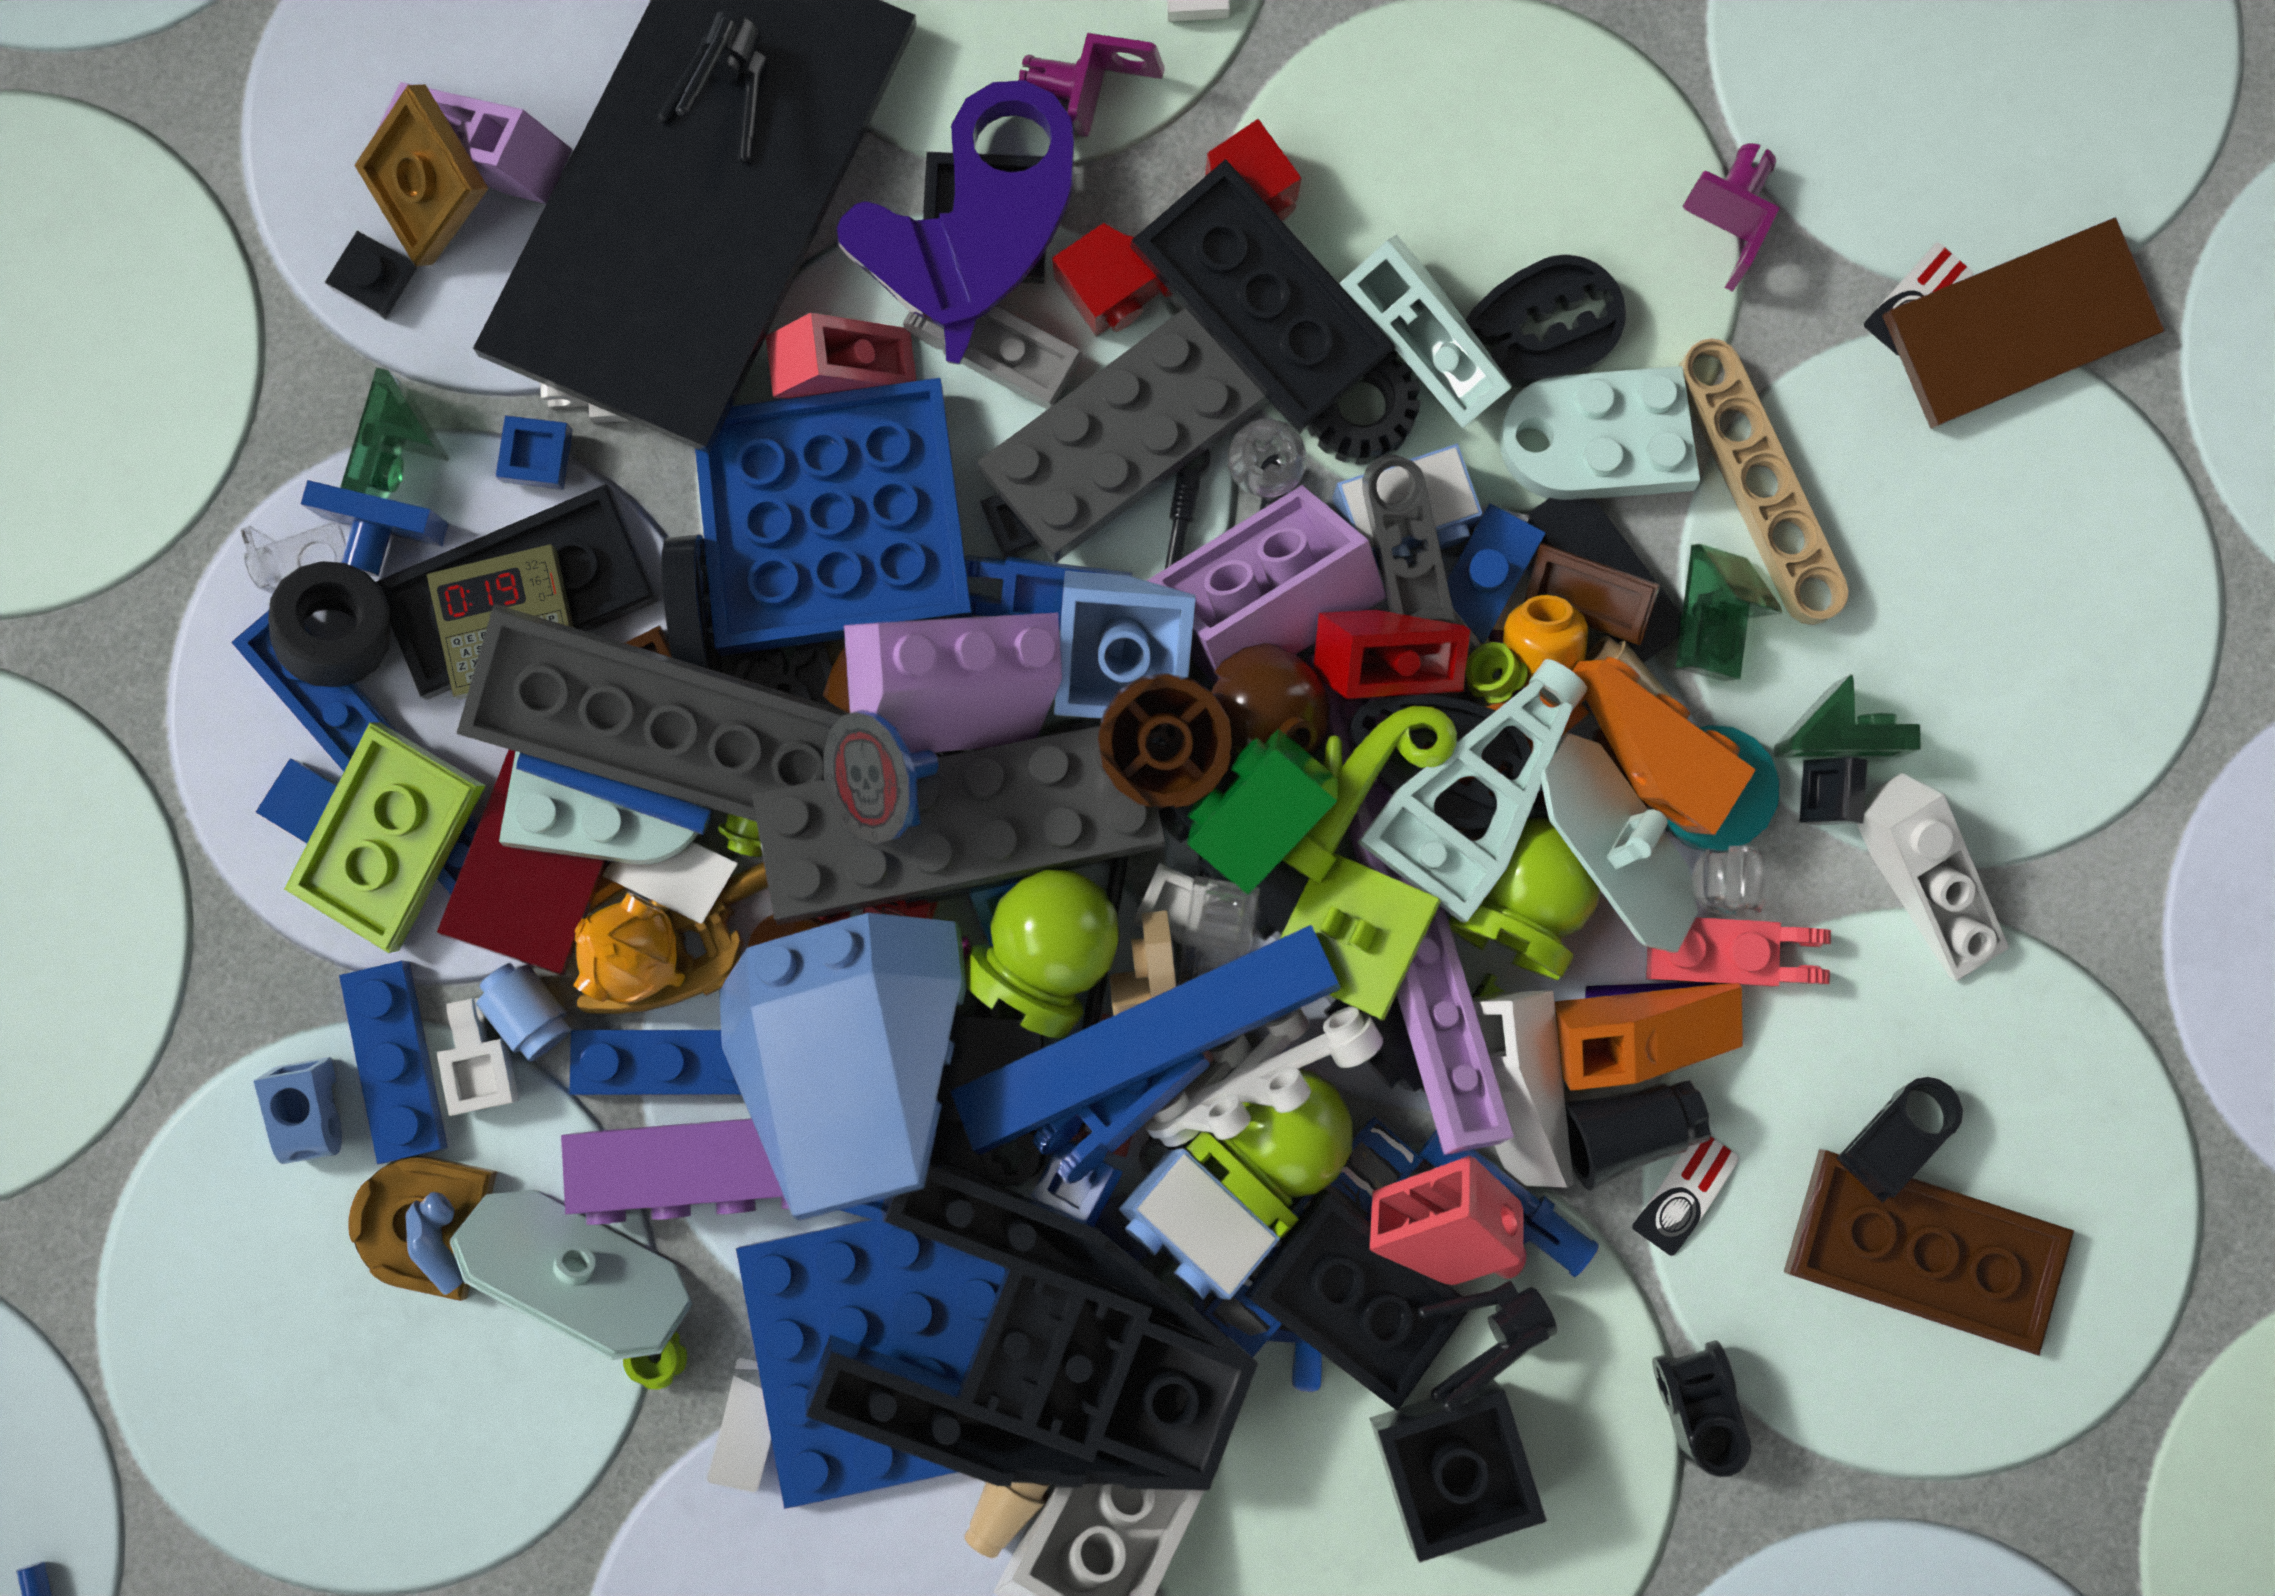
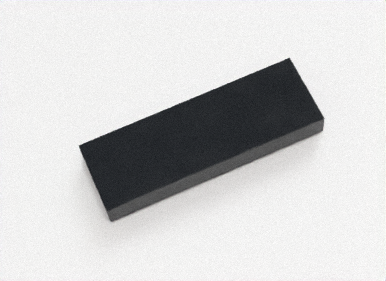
M1549 498L1526 515L1528 517V524L1545 532L1541 540L1543 544L1658 584L1594 498L1572 500ZM1660 586L1643 643L1637 645L1627 640L1625 641L1644 663L1692 627ZM1613 636L1617 642L1624 640L1616 636Z

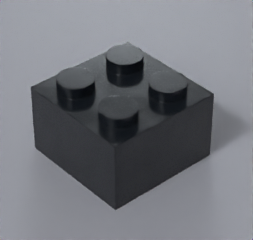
M1494 1379L1451 1412L1446 1411L1442 1404L1444 1399L1454 1391L1401 1407L1398 1411L1392 1410L1369 1418L1409 1546L1419 1563L1547 1522L1506 1392Z

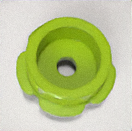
M1485 643L1476 648L1467 660V685L1475 697H1484L1485 701L1489 704L1504 703L1512 698L1516 690L1524 687L1528 677V667L1525 663L1518 660L1505 643ZM1498 669H1501L1503 671L1502 676L1498 679H1493V674Z
M728 813L726 823H721L718 827V831L729 839L727 848L743 855L763 857L757 822Z
M677 1331L674 1332L661 1352L659 1362L651 1361L649 1355L623 1359L624 1370L632 1381L644 1385L647 1389L659 1390L668 1387L673 1382V1377L680 1375L684 1371L688 1360L687 1349L679 1342V1333Z

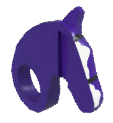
M1025 80L990 83L967 97L951 124L955 169V199L952 212L949 214L939 213L940 218L914 220L908 216L897 215L884 206L864 201L855 204L841 217L837 226L839 246L851 260L876 279L907 310L944 329L946 361L948 363L961 364L976 320L988 313L1019 286L1041 259L1055 236L1072 196L1074 168L1072 119L1054 93ZM1009 116L1031 119L1040 125L1051 141L1048 152L1038 164L1025 171L1005 172L994 169L981 159L975 149L979 134L988 124L1001 117Z

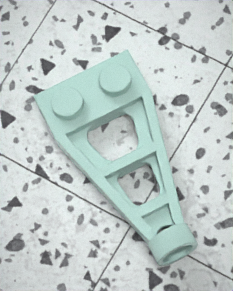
M1545 659L1529 680V685L1457 742L1452 756L1445 763L1434 768L1425 767L1396 790L1357 843L1417 889L1438 897L1441 900L1440 906L1460 922H1467L1507 869L1542 784L1540 778L1541 770L1547 761L1553 757L1572 710L1588 689L1585 683L1564 665L1551 659ZM1540 697H1542L1544 700H1546L1548 703L1555 707L1546 706L1541 701ZM1507 726H1514L1533 741V751L1521 773L1513 781L1508 780L1481 758L1483 749ZM1462 777H1475L1491 789L1497 799V808L1487 833L1477 841L1468 840L1438 817L1434 811V802L1437 796Z

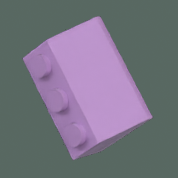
M1303 485L1146 580L1195 595L1190 656L1197 667L1214 684L1220 679L1214 673L1224 660L1241 649L1269 643L1277 645L1285 651L1297 654L1316 642L1318 615L1320 612L1367 610L1386 598L1369 540Z
M1058 613L844 625L850 713L866 710L880 714L897 729L910 753L927 749L933 752L988 748L1035 739L1040 732L1062 680Z

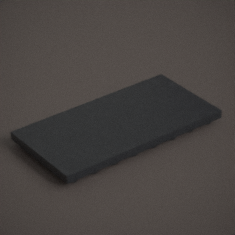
M650 0L473 347L478 357L709 454L917 26L916 15L881 0ZM723 11L736 13L754 23L761 33V40L756 51L767 58L760 77L754 140L752 142L751 159L748 163H741L738 159L746 75L740 74L735 81H725L711 74L687 116L680 117L675 111L667 123L659 122L657 117L667 101V97L693 59L701 38L706 37L714 15Z

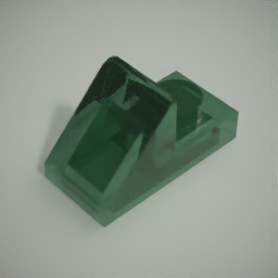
M376 367L340 488L388 499L389 494L394 493L398 489L403 477L404 461L401 457L402 450L448 461L449 457L409 388L389 370Z
M1703 544L1691 545L1676 660L1677 669L1721 681L1741 679L1748 618L1782 613L1780 604L1748 558Z
M1850 674L1834 682L1774 745V758L1902 757L1921 750L1920 724H1897V714L1892 713L1857 716V724H1855L1854 677Z

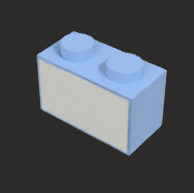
M1458 443L1409 459L1421 468L1425 477L1440 550L1468 540L1471 537L1468 530L1474 529L1483 513ZM1389 467L1379 475L1377 492L1384 502L1396 503L1403 500L1408 494L1410 478L1402 467ZM1364 474L1338 482L1332 496L1337 514L1369 540L1377 568L1380 570L1362 491V478ZM1416 508L1403 515H1383L1384 525L1390 521L1399 524L1402 540L1401 544L1392 547V555H1398L1405 559V561L1411 557L1410 549L1422 546V540L1415 539L1408 534L1404 517L1417 518Z
M1185 1149L1167 1150L1118 1208L1130 1221L1125 1228L1130 1237L1153 1255H1156L1161 1249L1179 1266L1173 1273L1175 1278L1192 1294L1202 1300L1208 1294L1214 1298L1230 1300L1280 1239Z

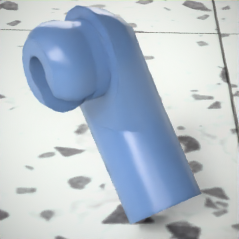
M432 1192L422 1202L414 1201L406 1213L407 1250L412 1261L446 1295L464 1282L455 1255L443 1243L441 1227L448 1225L452 1221L455 1210L451 1202L443 1194Z

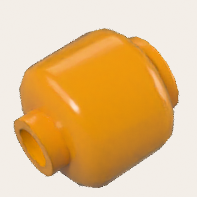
M1552 595L1535 596L1508 614L1504 625L1503 644L1505 643L1518 660L1525 663L1528 667V677L1524 687L1529 685V680L1545 659L1554 660L1571 671L1578 661H1586L1588 626L1585 617L1563 598Z

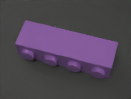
M752 1118L577 1132L561 1135L565 1215L586 1213V1225L625 1222L626 1210L651 1208L652 1220L691 1216V1204L716 1202L717 1214L756 1211L755 1199L781 1197V1209H789Z

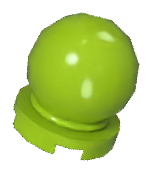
M1549 816L1528 817L1507 869L1469 920L1462 923L1451 915L1448 922L1452 933L1484 951L1488 940H1491L1516 952L1512 965L1549 979L1559 980L1560 977L1563 978L1566 969H1569L1574 959L1573 953L1563 946L1562 938L1583 928L1598 907L1601 890L1550 822Z
M1044 870L1023 877L998 902L991 922L993 946L977 944L972 946L966 955L965 973L967 988L990 1008H993L998 998H1000L1013 1008L1025 1013L1026 1016L1020 1026L1047 1037L1066 1038L1072 1027L1079 1023L1084 1014L1083 1005L1075 994L1094 987L1112 968L1120 939L1117 912L1104 889L1073 870Z
M1302 1069L1298 1070L1308 1084L1311 1093L1308 1099L1296 1109L1280 1113L1273 1106L1242 1102L1251 1116L1249 1124L1243 1131L1224 1140H1216L1208 1132L1201 1131L1186 1146L1202 1164L1219 1178L1244 1205L1281 1239L1299 1220L1287 1208L1293 1204L1291 1198L1317 1194L1336 1180L1352 1152L1353 1127L1347 1103L1334 1084L1313 1071Z

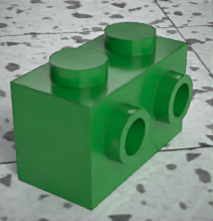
M1279 728L1265 743L1258 738L1254 739L1241 752L1232 766V770L1237 774L1221 791L1215 787L1212 792L1197 800L1188 814V817L1193 821L1187 845L1247 895L1252 892L1338 801L1339 779Z

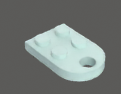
M1682 366L1572 374L1541 379L1528 385L1514 398L1503 421L1500 433V449L1507 469L1524 488L1544 498L1561 500L1597 499L1695 491L1700 482ZM1524 429H1537L1547 436L1550 447L1541 452L1527 451L1520 446L1516 435Z
M515 752L499 839L503 846L643 865L658 863L674 857L687 848L698 835L694 831L517 770L516 765L520 752Z

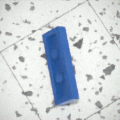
M401 960L339 975L377 1164L448 1148L410 961Z
M571 1030L569 1095L741 1094L722 1049L721 1030Z

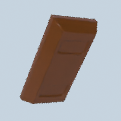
M1542 543L1538 550L1524 602L1540 595L1558 596L1565 599L1584 615L1588 627L1641 645L1660 584Z

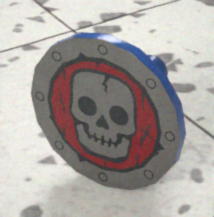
M860 710L841 716L828 733L823 753L824 779L831 803L842 823L859 839L873 844L897 839L908 827L921 824L916 779L934 775L938 770V759L935 753L929 749L910 753L897 729L880 714Z

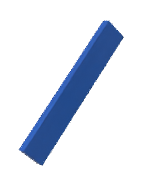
M269 610L231 642L343 772L370 722H381L399 733L356 683L342 687L314 686L294 677L278 661L271 644L268 622ZM304 624L305 631L308 634L314 636L313 633ZM470 815L437 878L450 895L479 826V823L472 815Z
M1309 925L950 1092L972 1149L975 1153L981 1155L1336 992L1341 987L1312 925Z

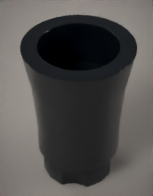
M1690 1080L1670 1086L1661 1083L1634 1092L1599 1099L1565 1102L1571 1165L1581 1184L1589 1191L1624 1173L1657 1160L1684 1153L1688 1150V1146L1706 1142L1711 1136L1706 1104L1700 1091L1694 1088Z

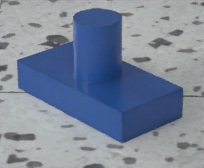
M310 480L306 482L300 503L323 519L352 525L341 563H347L374 577H379L390 535L443 547L449 525L447 521L431 509Z
M1489 503L1447 579L1452 607L1478 638L1480 645L1486 642L1545 535L1544 531Z

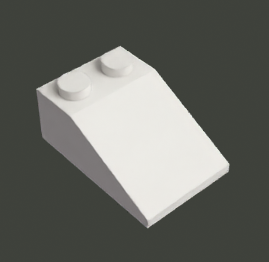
M1053 1484L1047 1494L1046 1504L1033 1517L993 1593L998 1596H1154L1205 1490L1125 1489L1124 1485L1083 1484L1082 1488H1057Z

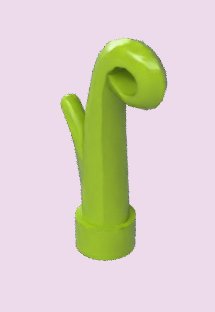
M1411 706L1397 711L1382 721L1362 741L1343 766L1342 742L1338 736L1329 737L1323 766L1339 779L1338 801L1282 860L1320 885L1337 860L1333 854L1353 817L1395 748L1397 747L1399 752L1410 763L1420 768H1434L1442 765L1452 756L1457 745V732L1452 720L1444 712L1433 707ZM1424 727L1434 730L1437 734V742L1430 749H1419L1412 742L1411 731Z

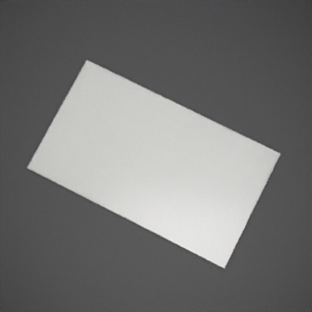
M691 842L679 854L658 863L640 865L611 861L602 876L702 924L738 863Z

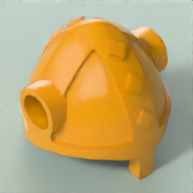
M627 892L622 902L598 910L593 915L587 916L586 919L582 918L575 929V941L577 943L576 958L580 974L573 985L587 996L601 1002H605L608 999L620 1004L633 1003L656 994L666 985L680 987L683 983L685 975L675 970L677 960L675 933L669 917L662 908Z

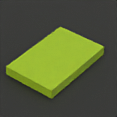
M370 722L284 890L385 952L393 953L400 951L486 785L381 722Z

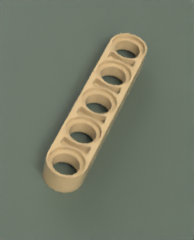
M1712 338L1701 340L1690 348L1679 366L1683 367L1688 404L1786 610L1792 618L1801 623L1809 625L1823 623L1839 613L1845 606L1849 591L1846 579L1738 354L1731 345L1723 340ZM1702 355H1710L1717 358L1724 367L1725 375L1723 382L1710 386L1698 381L1692 369L1694 359ZM1734 410L1746 415L1751 424L1749 438L1739 442L1726 438L1719 426L1722 413ZM1751 467H1767L1775 474L1778 487L1774 496L1767 498L1758 497L1749 490L1746 483V474ZM1791 522L1801 529L1805 541L1800 553L1787 554L1777 548L1773 540V529L1777 523ZM1805 579H1820L1830 588L1831 603L1826 610H1811L1802 602L1800 586Z

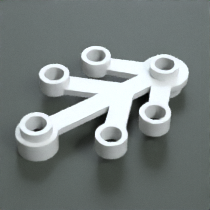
M1347 1007L1335 1012L1325 1021L1323 1025L1324 1034L1281 1053L1292 1041L1302 1036L1309 1028L1310 1023L1302 1009H1296L1266 1023L1265 1025L1270 1034L1254 1050L1244 1034L1209 1049L1210 1054L1214 1058L1210 1062V1066L1147 1121L1144 1127L1151 1137L1160 1139L1167 1147L1184 1144L1197 1136L1201 1131L1214 1133L1216 1138L1221 1140L1231 1138L1243 1131L1251 1120V1116L1242 1102L1273 1106L1280 1113L1294 1110L1302 1105L1311 1093L1308 1084L1298 1070L1299 1068L1330 1054L1337 1066L1342 1068L1357 1066L1378 1052L1383 1044V1038L1368 1014L1360 1013L1355 1007ZM1232 1068H1235L1226 1079L1222 1080Z

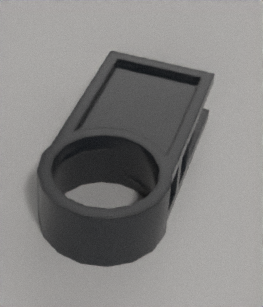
M1923 1077L1913 1080L1894 1092L1886 1105L1836 1159L1881 1203L1885 1202L1889 1196L1891 1198L1895 1197L1940 1146L1959 1128L1963 1115L1959 1096L1951 1086L1940 1079ZM1911 1091L1925 1092L1940 1105L1943 1113V1126L1939 1133L1924 1132L1915 1126L1909 1118L1906 1105L1907 1097Z

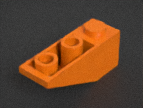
M1606 657L1605 660L1578 661L1572 672L1587 686L1588 690L1584 696L1638 797L1655 810L1663 813L1667 819L1686 832L1715 835L1756 770L1737 756L1740 752L1739 746L1716 731L1706 730V732H1703L1687 720L1691 714L1690 711L1680 702L1660 693L1654 696L1637 684L1640 675L1624 662L1613 657Z
M1739 983L1554 1001L1562 1078L1571 1091L1636 1084L1743 1047L1742 986Z

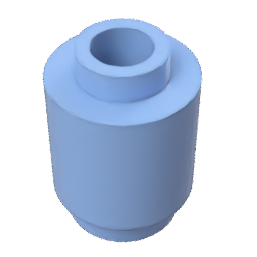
M507 963L492 972L480 983L479 987L484 994L477 1000V1007L513 1053L521 1051L529 1062L547 1053L571 1032V1028L564 1020L567 1012L530 965H524L515 969L512 963Z

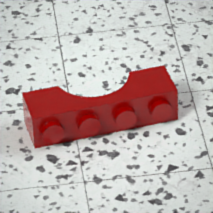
M1256 119L1207 153L1205 176L1226 159L1281 221H1284L1296 209L1297 205L1295 202L1298 200L1302 178L1259 119ZM1102 223L1052 257L1054 279L1096 337L1110 327L1114 332H1118L1131 325L1143 313L1144 309L1142 306L1160 293L1164 297L1173 295L1130 248L1131 240L1134 237L1123 234L1105 223Z

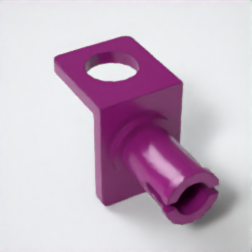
M1087 33L1081 58L1076 63L1038 58L1027 54L1021 64L1023 67L1029 68V71L1020 69L1019 81H1028L1054 93L1058 100L1069 101L1068 115L1072 119L1077 134L1088 137L1105 70L1161 79L1163 78L1165 67L1157 45L1154 43ZM1117 53L1133 54L1144 61L1129 60Z
M1754 143L1744 144L1739 148L1726 179L1711 172L1703 171L1683 204V208L1686 211L1747 241L1724 287L1732 292L1753 263L1780 207L1758 197L1769 174L1774 170L1777 161L1775 155L1769 149H1766L1758 165L1753 168L1751 166L1761 147V145Z

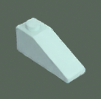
M1397 234L1382 244L1339 283L1396 346L1395 350L1462 429L1513 386L1438 282Z

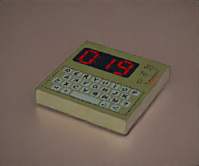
M552 544L427 574L453 697L459 700L467 698L491 611L495 604L574 628L557 549Z

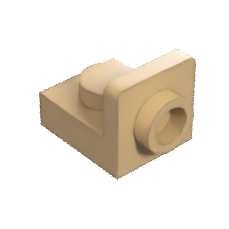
M1167 910L1141 913L1144 938L1131 939L1135 971L1110 975L1113 1015L1119 1014L1176 987Z

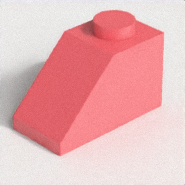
M809 313L766 336L773 397L790 399L917 381L911 333L904 327Z

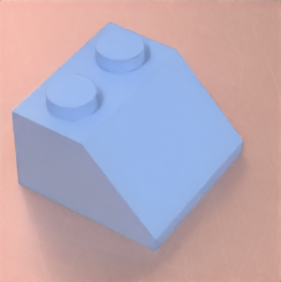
M1065 571L1060 630L1062 680L1055 696L1054 715L1102 719L1104 710L1117 692L1140 677L1161 673L1188 677L1195 595L1132 576Z

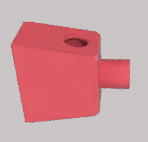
M1467 1156L1373 1190L1370 1250L1443 1284L1457 1285L1491 1273H1495L1503 1279H1511L1521 1272L1527 1259L1526 1249L1523 1246L1524 1209L1521 1201L1478 1160L1472 1156Z

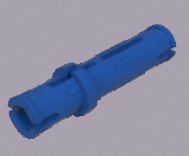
M1436 1129L1418 1153L1423 1160L1426 1159L1436 1168L1467 1156H1472L1478 1160L1521 1201L1524 1209L1523 1244L1525 1245L1531 1241L1567 1269L1573 1277L1578 1276L1596 1254L1599 1244L1594 1240H1590L1554 1212L1555 1203L1544 1195L1539 1199L1475 1149L1444 1155Z

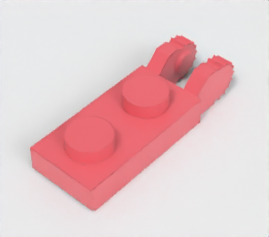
M1696 917L1678 952L1672 953L1647 946L1646 979L1716 984L1739 983L1740 985L1769 987L1779 986V982L1829 984L1830 970L1822 969L1820 966L1780 967V943H1794L1802 947H1821L1831 943V930L1781 927V922Z

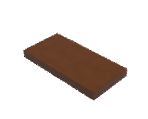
M2116 217L1893 308L1882 315L1930 429L2165 331Z
M1819 1149L1784 1273L2040 1356L2074 1230L1911 1178L1895 1197L1891 1198L1889 1196L1885 1202L1881 1203L1836 1159L1839 1154Z

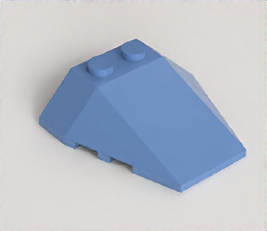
M876 913L854 916L748 947L719 990L723 1052L791 1214L798 1221L924 1188L941 1104L936 1101L943 1065H950L954 1044L949 1040L956 1005H963L967 987L961 928L956 922Z

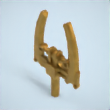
M610 862L606 865V867H605V869H604V872L606 871V869H607V867L609 866ZM764 862L730 877L702 924L651 899L648 901L662 908L671 921L676 937L677 960L675 970L685 975V979L680 987L666 985L656 994L639 1002L624 1004L608 999L605 1002H601L583 993L577 1000V1007L581 1011L590 1014L644 1012L674 1005L702 993L707 996L720 990L741 958L740 955L744 945L739 931L736 929L731 934L727 925L728 918L734 915L731 905L768 888ZM602 876L588 914L615 894L626 889V887ZM689 930L699 933L706 949V953L698 958L688 954L683 943L686 940L684 933Z

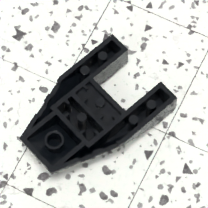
M930 1157L924 1188L884 1199L881 1207L884 1222L1007 1269L962 1383L830 1334L805 1397L806 1417L995 1486L1011 1487L1012 1483L1054 1484L1057 1488H1082L1083 1484L1124 1485L1125 1489L1210 1490L1258 1366V1362L1097 1227L985 1178Z

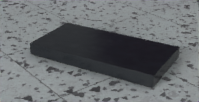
M1226 159L1131 240L1130 248L1299 434L1306 430L1375 369L1396 348L1390 339Z
M607 484L376 581L382 587L390 607V624L420 697L428 700L451 690L427 579L428 573L552 544L557 549L574 628L587 632L659 601L614 493Z

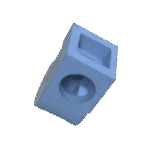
M331 1057L277 1066L253 1081L270 1146L277 1161L281 1164L338 1155L342 1144V1128L338 1111L334 1105L335 1101L331 1087L336 1082Z

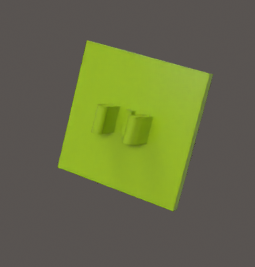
M1334 853L1333 856L1337 860L1320 885L1309 878L1280 939L1312 925L1341 987L1340 990L1329 994V996L1384 1021L1441 900L1438 897Z

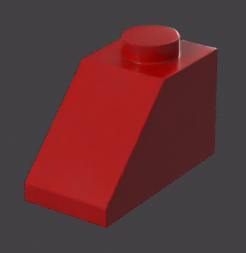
M1381 610L1320 612L1318 615L1313 670L1324 683L1346 699L1462 692L1471 629L1464 625Z

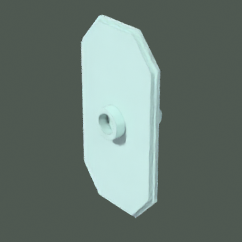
M1570 733L1565 734L1558 744L1553 757L1547 761L1540 774L1550 822L1638 942L1644 946L1672 953L1678 952L1698 914V908L1689 866L1664 833L1667 826L1665 815L1658 810H1648L1600 743Z
M536 1190L485 1195L450 1239V1244L464 1283L610 1360L661 1354L693 1304L675 1263L601 1224L586 1225V1217L582 1214L565 1215V1205Z

